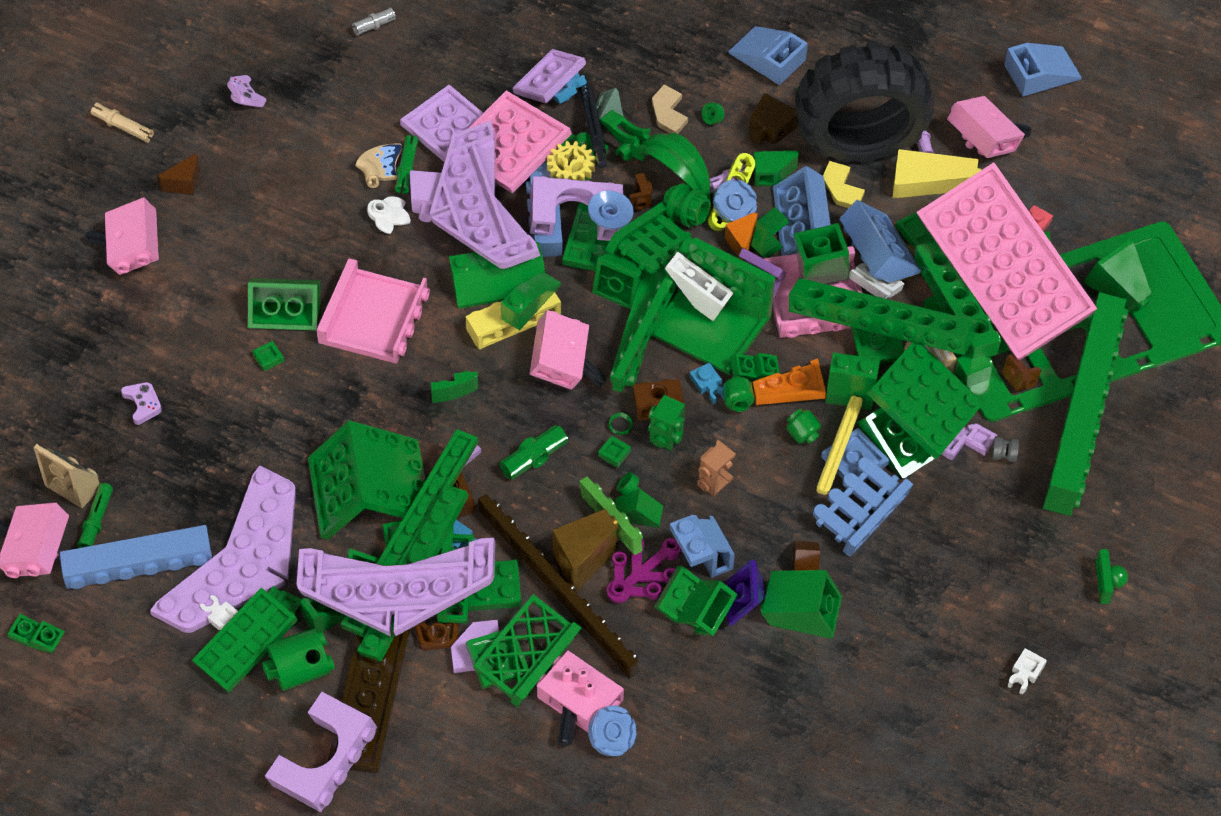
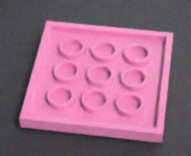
M505 91L469 127L491 121L495 132V183L511 193L547 159L548 155H551V149L556 150L557 144H562L572 134L569 127L508 91Z

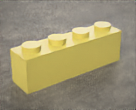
M554 293L520 331L501 320V302H495L487 308L474 311L466 316V330L478 350L536 326L538 320L547 310L561 315V301L556 293Z

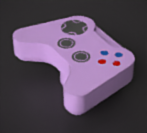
M235 76L229 79L227 85L232 92L230 97L234 102L260 108L265 105L266 98L255 93L249 85L251 81L249 76Z
M146 382L125 386L121 389L122 396L133 400L137 406V411L133 415L135 424H142L160 414L162 410L152 384Z

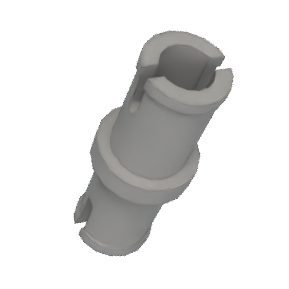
M390 7L376 14H368L367 18L353 22L352 28L354 33L359 36L364 32L372 29L377 30L381 25L395 21L396 15Z

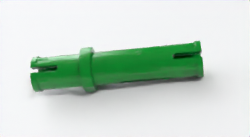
M407 135L404 139L402 158L396 174L395 191L400 193L401 186L403 185L402 194L409 192L410 170L414 171L413 164L419 139L413 136L411 144V135Z
M99 484L88 518L82 524L83 531L78 542V548L93 546L97 534L101 532V522L113 492V487L110 484Z

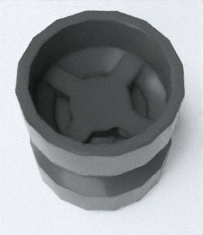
M995 436L992 447V460L1007 459L1008 462L1016 463L1019 439L1011 438L1010 440H1004L1002 437Z

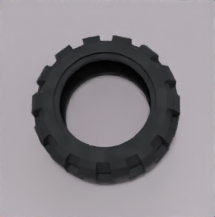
M867 43L863 47H855L854 44L840 48V52L835 55H825L816 61L814 70H807L801 79L795 97V109L803 139L823 158L830 156L834 162L849 164L851 161H859L860 165L875 163V160L886 157L889 159L898 155L899 149L901 150L906 146L912 147L921 139L922 132L927 131L934 112V98L925 68L906 50L895 45L886 48L883 43ZM884 96L891 98L876 108L862 112L838 111L844 105L865 97Z

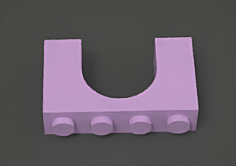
M533 176L530 189V234L552 236L555 226V208L561 203L578 201L588 205L590 199L601 191H615L623 194V184ZM597 225V240L610 241L613 234L619 229H606Z
M323 692L320 693L308 714L315 723L338 735V748L335 755L323 766L312 769L303 768L279 755L265 775L273 787L319 812H322L324 807L330 804L337 787L346 780L347 772L353 763L360 759L363 748L367 742L373 739L377 729L371 717Z

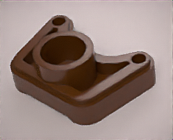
M421 622L415 625L414 630L420 648L424 651L451 648L458 640L460 623H434L428 626Z

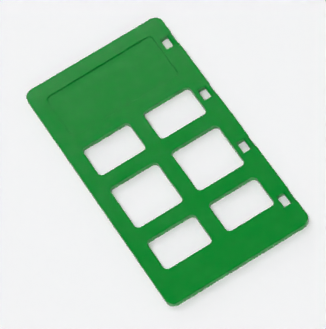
M1157 222L1060 254L1068 268H1072L1093 260L1099 261L1130 239L1134 242L1152 294L1148 298L1150 300L1149 304L1139 310L1136 307L1134 310L1129 309L1128 312L1131 313L1152 349L1127 358H1122L1118 354L1110 383L1221 345V304L1172 227L1166 222ZM934 296L924 300L922 308L943 313ZM1092 315L1067 331L1081 327L1087 334ZM1210 336L1212 342L1202 344L1200 339ZM1002 337L998 354L1010 350ZM1039 348L1026 357L1033 368L1039 367L1041 369L1039 379L1043 386L1017 395H1011L993 365L991 379L973 385L968 389L984 403L979 409L983 417L989 422H996L1012 415L1070 397L1076 375L1065 379L1058 378L1042 349ZM953 353L956 358L964 356L961 354ZM1147 358L1150 362L1141 366L1137 363L1138 360ZM1019 401L1021 407L1010 410L1008 404Z

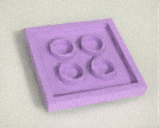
M448 85L400 119L402 127L413 136H416L422 144L445 162L447 149L450 146L453 135L468 129L483 112L452 86Z

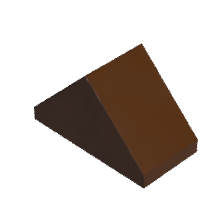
M194 154L159 174L158 180L162 192L194 195L200 173L198 156Z
M794 541V571L819 570V542Z

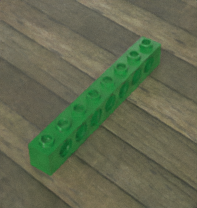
M803 278L797 280L789 293V312L909 342L915 341L921 345L961 355L966 354L974 339L975 320Z

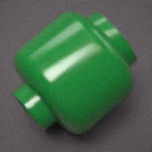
M736 376L724 383L722 393L727 408L736 412H743L753 404L754 392L752 384L748 379Z
M799 409L786 420L788 422L786 430L798 444L805 442L811 444L819 438L820 435L817 432L821 428V423L810 410L803 411Z

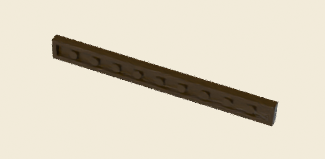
M487 494L478 498L479 512L628 678L630 679L638 673L639 662L636 654L632 650L628 651L623 646V642L618 634L612 633L607 628L605 620L601 616L594 614L588 601L581 599L577 595L576 589L570 582L566 583L561 577L558 568L555 565L551 566L547 562L544 553L531 544V540L525 532L521 533L518 530L512 517L506 516L502 512L501 506L495 499L491 500Z

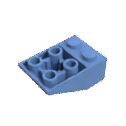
M755 26L729 50V54L780 85L806 61L808 43L791 32Z
M1024 43L1007 49L1004 66L1022 97L1078 81L1082 78L1063 46Z

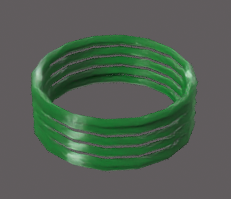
M616 413L609 420V429L616 435H625L632 428V420L625 413ZM617 417H623L630 422V427L626 431L619 432L612 428L611 421Z

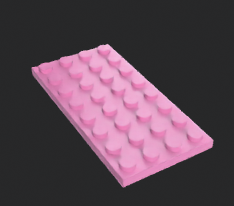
M995 163L987 166L917 212L918 217L956 272L971 290L985 314H988L992 324L1018 360L1028 356L1097 310L1092 300Z

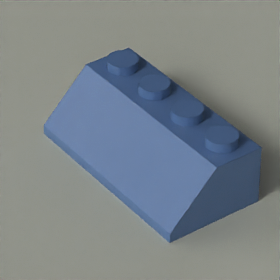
M808 166L803 167L773 186L775 207L789 221L787 225L778 231L779 240L783 247L781 248V256L796 254L794 233L830 225L824 176Z
M856 200L841 216L840 221L844 225L843 230L853 240L852 245L859 250L860 258L870 268L869 273L872 277L890 283L917 275L922 271L887 214Z

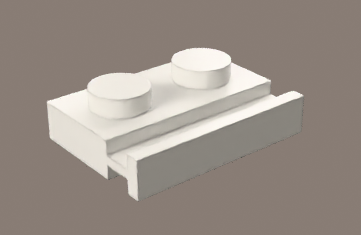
M864 262L849 273V278L874 296L885 299L891 298L900 292L904 286V283L900 280L888 283L882 279H875L869 273L870 268Z

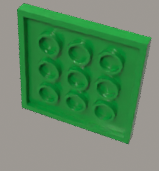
M915 341L905 349L866 393L935 460L944 452L984 404L924 345L918 344Z

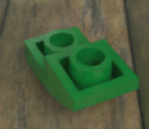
M735 353L730 356L733 377L738 376L748 380H759L776 373L780 374L776 355L758 353L755 356Z
M463 371L461 373H454V381L441 380L431 382L432 403L457 399L477 390L478 372Z
M19 614L8 632L7 638L40 651L53 653L65 631L45 621H42L40 624Z

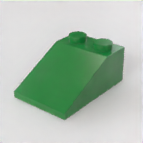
M881 407L856 422L861 431L889 459L888 465L900 479L907 477L934 459Z

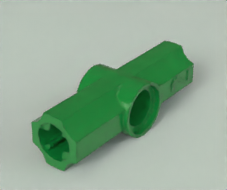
M554 425L536 438L529 437L525 439L516 452L499 462L503 474L508 479L513 480L531 467L538 468L548 460L550 454L568 443V437L560 426Z

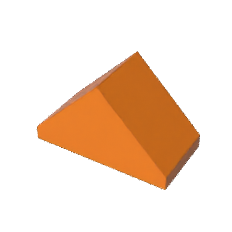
M751 213L726 224L725 239L740 260H742L739 257L741 250L744 248L749 251L757 224V213Z

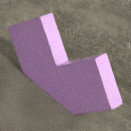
M979 424L968 425L960 431L941 455L953 460L963 445H966L985 456L993 445L994 437L997 434Z
M497 620L473 622L451 646L454 673L475 671L472 668L473 664L465 643L468 640L498 632Z

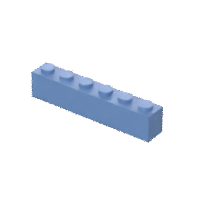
M202 525L60 552V559L66 588L79 589L91 584H105L118 579L127 580L134 576L145 574L154 575L161 571H175L193 565L202 566L212 559L207 527Z

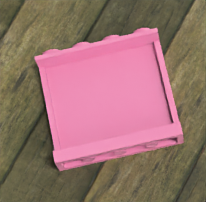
M853 246L847 247L849 250V273L852 269H856ZM797 254L764 258V260L787 273L773 297L772 306L780 338H792L798 335L818 334L820 332L840 331L850 328L849 326L789 312V293L797 280L801 278ZM850 278L827 284L863 293L861 286Z
M348 259L317 328L318 343L397 364L400 356H404L406 352L408 337L411 338L413 336L415 320H419L421 317L423 301L427 302L430 289L427 288V279L423 278L420 285L360 270L358 269L357 260Z

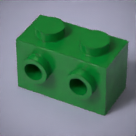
M663 395L658 405H654L651 408L648 417L651 419L648 431L650 432V442L655 446L671 451L675 443H680L684 434V403Z

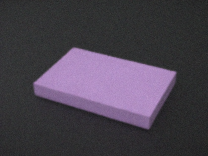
M552 49L512 88L513 92L519 96L547 103L586 65L585 58Z

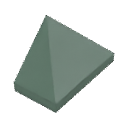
M613 88L600 93L596 101L599 120L612 109L623 116L618 90Z

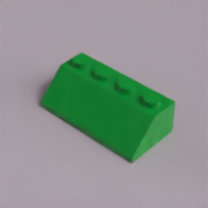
M536 242L540 256L505 269L498 268L476 252L449 256L450 275L458 309L501 302L514 288L539 273L545 272L539 242Z

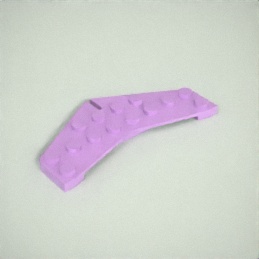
M491 121L453 135L429 213L432 222L501 269L509 268L540 256L533 238L527 235L495 197V132Z
M259 465L252 475L226 548L159 599L150 610L151 615L182 632L191 633L210 624L208 616L211 612L203 611L200 604H204L207 607L211 606L214 603L209 598L211 595L217 597L220 606L227 602L237 610L243 607L261 587L268 593L273 586L277 589L285 586V580L289 581L296 498L293 482Z
M481 538L469 542V546L412 564L382 566L325 554L322 550L312 548L299 549L297 587L302 595L391 636L392 615H395L394 634L397 636L490 585L494 579L495 540L494 538Z

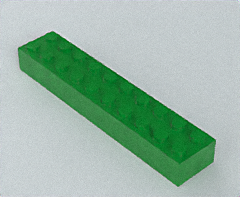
M1099 292L1095 304L1097 310L1091 316L1043 505L1045 510L1071 516L1073 509L1079 508L1086 486V477L1091 466L1090 460L1096 445L1095 440L1101 425L1100 420L1105 409L1104 403L1109 392L1110 379L1115 368L1114 363L1119 351V342L1124 331L1123 326L1129 309H1125L1127 299Z

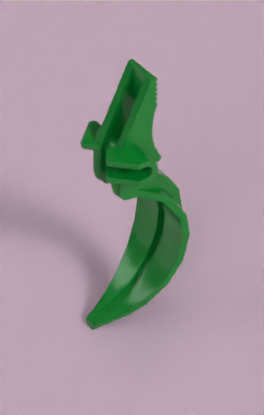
M613 109L600 119V122L621 144L615 150L616 155L622 156V159L631 161L633 157L643 161L647 158V155H650L672 170L692 190L696 188L703 190L706 193L707 199L710 200V180L704 160L695 146L684 136L675 132L649 136L650 128H639L633 125ZM620 125L625 132L620 130L617 126Z

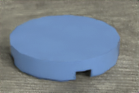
M727 180L715 191L713 204L719 217L730 223L755 213L757 210V196L752 187L744 181Z
M604 706L598 709L591 717L588 726V736L592 746L600 754L620 756L633 746L636 738V724L626 709L620 706Z

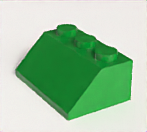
M252 278L248 282V328L317 330L321 280Z

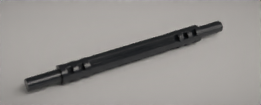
M584 75L587 83L581 86L580 93L594 156H596L598 167L605 168L607 165L605 158L606 148L594 91L590 86L588 76Z

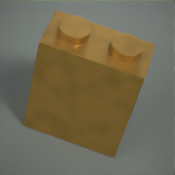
M606 509L553 530V556L565 579L574 586L576 592L616 553V542H618L616 530L619 527L615 517H610Z

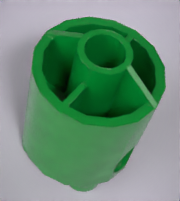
M311 628L266 644L269 660L263 661L262 666L267 680L277 679L282 692L330 675V671L334 670L335 666L331 655L325 653L323 648L327 646L323 632ZM313 649L315 656L311 661H307L306 653Z

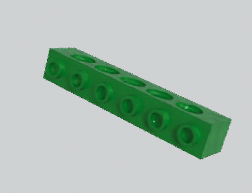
M936 241L916 246L914 259L922 271L920 273L943 313L975 320L974 339L966 353H971L972 359L985 355L986 357L998 355L999 345L1001 344L999 333L994 331L988 314H984L973 293L956 272Z

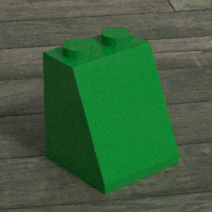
M838 223L794 233L801 278L823 284L849 279V250Z
M833 352L825 403L848 406L850 398L857 396L863 400L861 409L872 410L873 399L866 393L877 381L880 360Z
M826 570L771 571L770 579L766 583V596L761 604V613L770 626L833 638L842 595Z

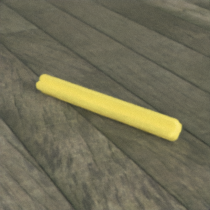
M852 396L849 400L817 484L816 491L819 494H829L862 406L863 400L861 397Z

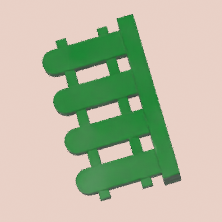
M661 202L616 231L605 250L611 255L621 250L620 253L624 256H629L639 264L641 270L645 269L649 273L656 274L660 264L664 266L669 264L672 256L674 257L678 245L682 246L685 238L691 240L693 238L691 237L692 234L688 231L684 232L675 225L673 219L664 216L667 206Z

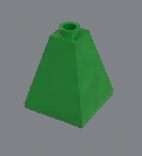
M1131 239L1099 260L1084 280L1086 285L1098 292L1127 299L1125 307L1134 310L1136 307L1141 310L1150 302L1148 298L1152 293L1134 242Z
M621 250L613 255L608 253L600 256L597 259L592 293L631 309L635 295L638 292L643 270L629 256L622 255L620 253Z

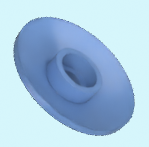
M601 191L590 199L588 213L590 218L600 227L620 229L631 221L633 206L630 200L619 192Z

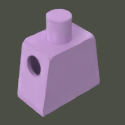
M410 170L412 212L419 213L421 221L430 222L432 219L429 213L441 173Z

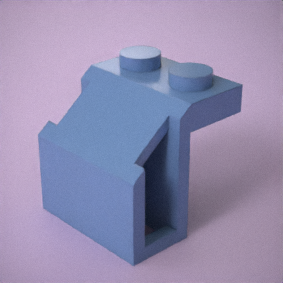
M690 515L670 523V530L691 567L703 563L711 578L733 569L735 554L713 516H709L708 520L698 519L697 515ZM717 552H719L725 563V566L717 568Z

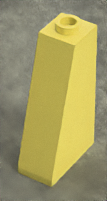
M899 149L892 198L947 193L981 171L978 168V159Z

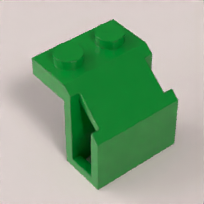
M677 566L654 608L675 623L694 626V632L698 635L714 636L738 594L721 581L700 580L685 567Z

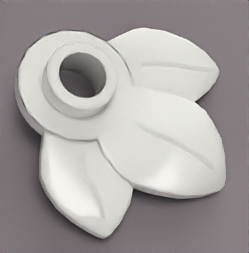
M387 197L384 200H373L368 204L367 212L369 217L375 221L376 227L384 233L391 234L393 225H407L410 223V217L403 209L406 202L401 198Z

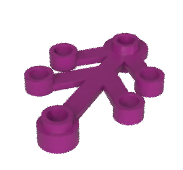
M666 539L662 543L661 550L643 565V551L636 555L632 553V574L625 580L624 567L627 564V556L623 552L614 553L612 556V564L615 567L614 581L607 587L608 598L616 604L626 602L629 597L659 598L661 586L655 582L668 583L670 578L667 575L673 574L676 569L668 568L664 572L651 571L665 559L674 560L680 556L681 548L676 539ZM641 540L642 549L644 550V541ZM673 545L675 546V548H669L667 546ZM617 558H622L623 561H622V562H617L616 559H617ZM638 582H652L647 587H633ZM616 589H622L623 591H622V592H616L615 590H616ZM656 589L658 592L651 593L650 590Z

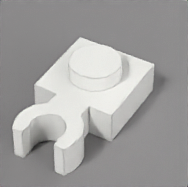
M211 595L209 598L214 603L209 607L200 604V607L205 612H211L208 616L209 623L220 631L238 611L227 602L220 606L217 597Z
M1025 648L1013 666L1012 672L1016 674L1010 677L1008 687L1011 688L1013 683L1018 682L1022 685L1019 693H1025L1028 680L1035 683L1047 660Z

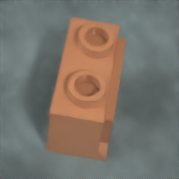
M717 440L714 448L711 447L701 456L700 467L698 468V486L713 496L733 480V476L726 470L733 466L731 460L736 456V453L719 440Z

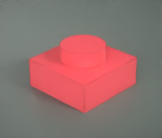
M1035 205L1029 210L1036 223L1044 231L1051 223L1053 215Z

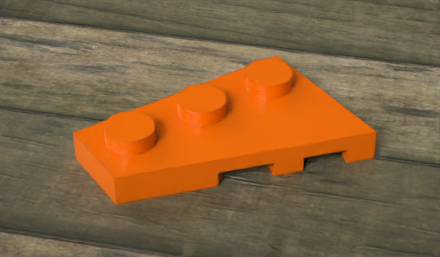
M818 359L810 361V365L804 367L798 365L792 367L790 372L784 374L776 373L753 381L752 384L756 405L826 398V390Z

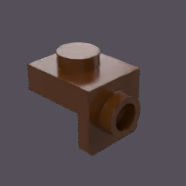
M644 173L636 174V193L630 194L628 198L633 206V211L651 207V194H653L652 184L646 180Z
M1013 354L1008 355L1001 373L1014 389L1019 391L1035 387L1041 369L1039 367L1028 369Z

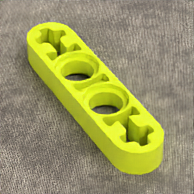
M747 153L740 154L733 161L724 182L731 180V178H737L748 183L755 167L754 158ZM744 160L747 167L742 173L738 172L742 167L741 162ZM713 206L708 218L709 226L715 231H722L728 222L721 218L722 223H717L719 215Z

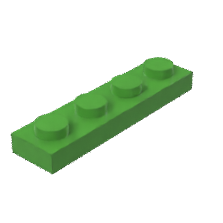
M588 477L580 480L581 496L595 512L606 509L610 517H615L619 527L616 530V534L634 555L643 551L642 533L637 527H633L629 523L624 512L620 513L616 509L613 500L610 497L606 498L597 483H593Z

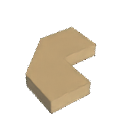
M663 85L652 97L657 127L668 133L675 132L678 134L688 123V117L673 110L681 101L682 94L666 85Z

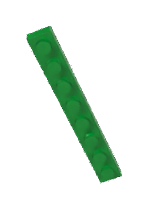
M685 238L682 246L678 245L674 256L679 252L689 260L690 243L692 240ZM667 271L665 272L664 280L660 279L658 282L655 297L651 296L649 299L646 314L640 316L637 331L631 333L628 348L622 350L618 367L614 366L610 379L612 380L614 391L620 393L623 391L678 286Z
M449 485L444 486L403 565L412 564L438 555L469 497L466 490ZM392 615L391 636L369 627L357 649L360 655L382 661L395 637V615Z

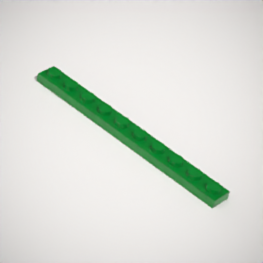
M456 429L378 560L377 565H403L444 486L449 485L453 487L479 443L478 437ZM345 616L341 623L342 629L363 638L370 627L348 616Z

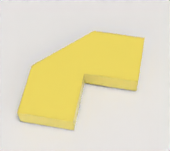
M829 161L823 175L825 188L831 193L836 205L849 209L856 200L862 201L865 190L845 184L850 173V167Z

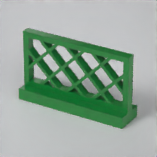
M533 594L472 668L511 698L510 702L518 708L534 689L540 678L547 673L554 661L561 656L574 640L581 627L575 622L569 623ZM532 603L541 609L542 617L529 618L528 608ZM556 621L563 628L559 633H549L547 622ZM543 622L544 634H532L530 623ZM518 623H526L527 635L514 636L513 626ZM545 638L546 649L534 651L532 639ZM515 640H528L530 651L517 652ZM501 641H511L512 653H499L498 644ZM530 656L532 666L528 669H519L518 657ZM500 658H513L515 669L502 670ZM486 659H496L498 671H488L481 664ZM516 674L517 684L513 689L504 684L503 675Z

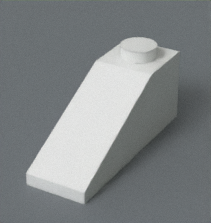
M679 252L676 253L665 268L694 308L712 321L715 320L734 293Z

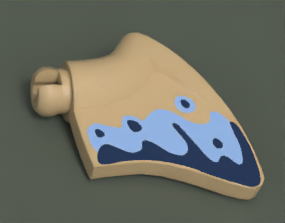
M401 144L377 146L364 152L359 157L355 166L364 172L368 187L377 188L379 181L397 180L395 166L402 151Z

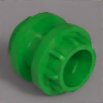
M684 183L670 187L662 202L667 206V218L673 219L674 222H678L681 219V223L689 228L704 223L711 208L710 200L707 199L706 193L703 190L697 188L692 190L689 185Z

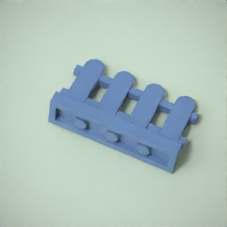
M861 458L857 464V469L862 474L859 477L853 473L846 474L842 481L846 491L843 493L839 489H832L828 494V501L832 504L830 508L819 504L813 511V516L817 519L816 525L819 527L824 525L833 532L838 543L844 541L846 545L843 552L849 557L856 552L906 498L913 486V483L908 479L899 484L897 482L899 478L895 474L891 477L878 467L880 462L876 459L872 462L868 458ZM868 478L880 490L878 492L874 491L863 481ZM852 493L866 504L863 508L849 498ZM885 494L889 495L887 499L883 498ZM837 509L851 519L848 524L834 513ZM871 509L875 511L872 515L868 513ZM856 525L860 527L857 531L853 529Z

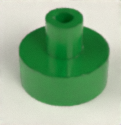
M719 103L705 104L702 109L704 122L709 125H717L722 122L725 114L722 105Z
M632 472L626 473L619 480L616 491L621 495H625L639 490L640 488L637 486L639 478Z

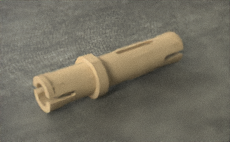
M98 102L94 104L97 109L92 107L91 115L105 121L110 127L115 126L146 143H149V138L152 139L154 135L152 129L121 115L116 109L111 110Z

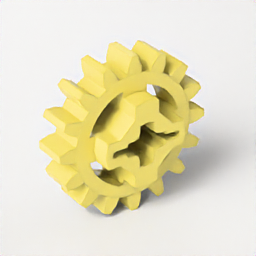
M566 141L565 146L557 144V150L551 149V155L547 156V171H550L551 178L585 181V177L590 179L591 172H595V156H592L591 149L586 150L585 144L579 147L577 141L573 145Z

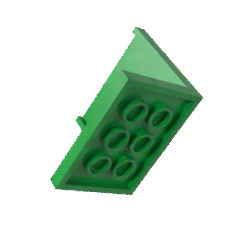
M694 237L690 243L689 260L734 293L715 320L712 321L694 308L680 289L664 310L651 336L706 364L710 363L712 367L731 375L730 356L735 353L745 355L771 318L776 277Z
M350 420L308 457L320 538L327 540L364 509L404 518L426 481L418 439Z

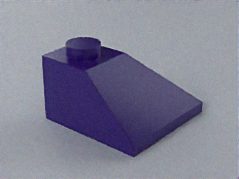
M755 560L747 562L725 581V585L738 594L727 612L728 625L733 626L764 599L763 577Z

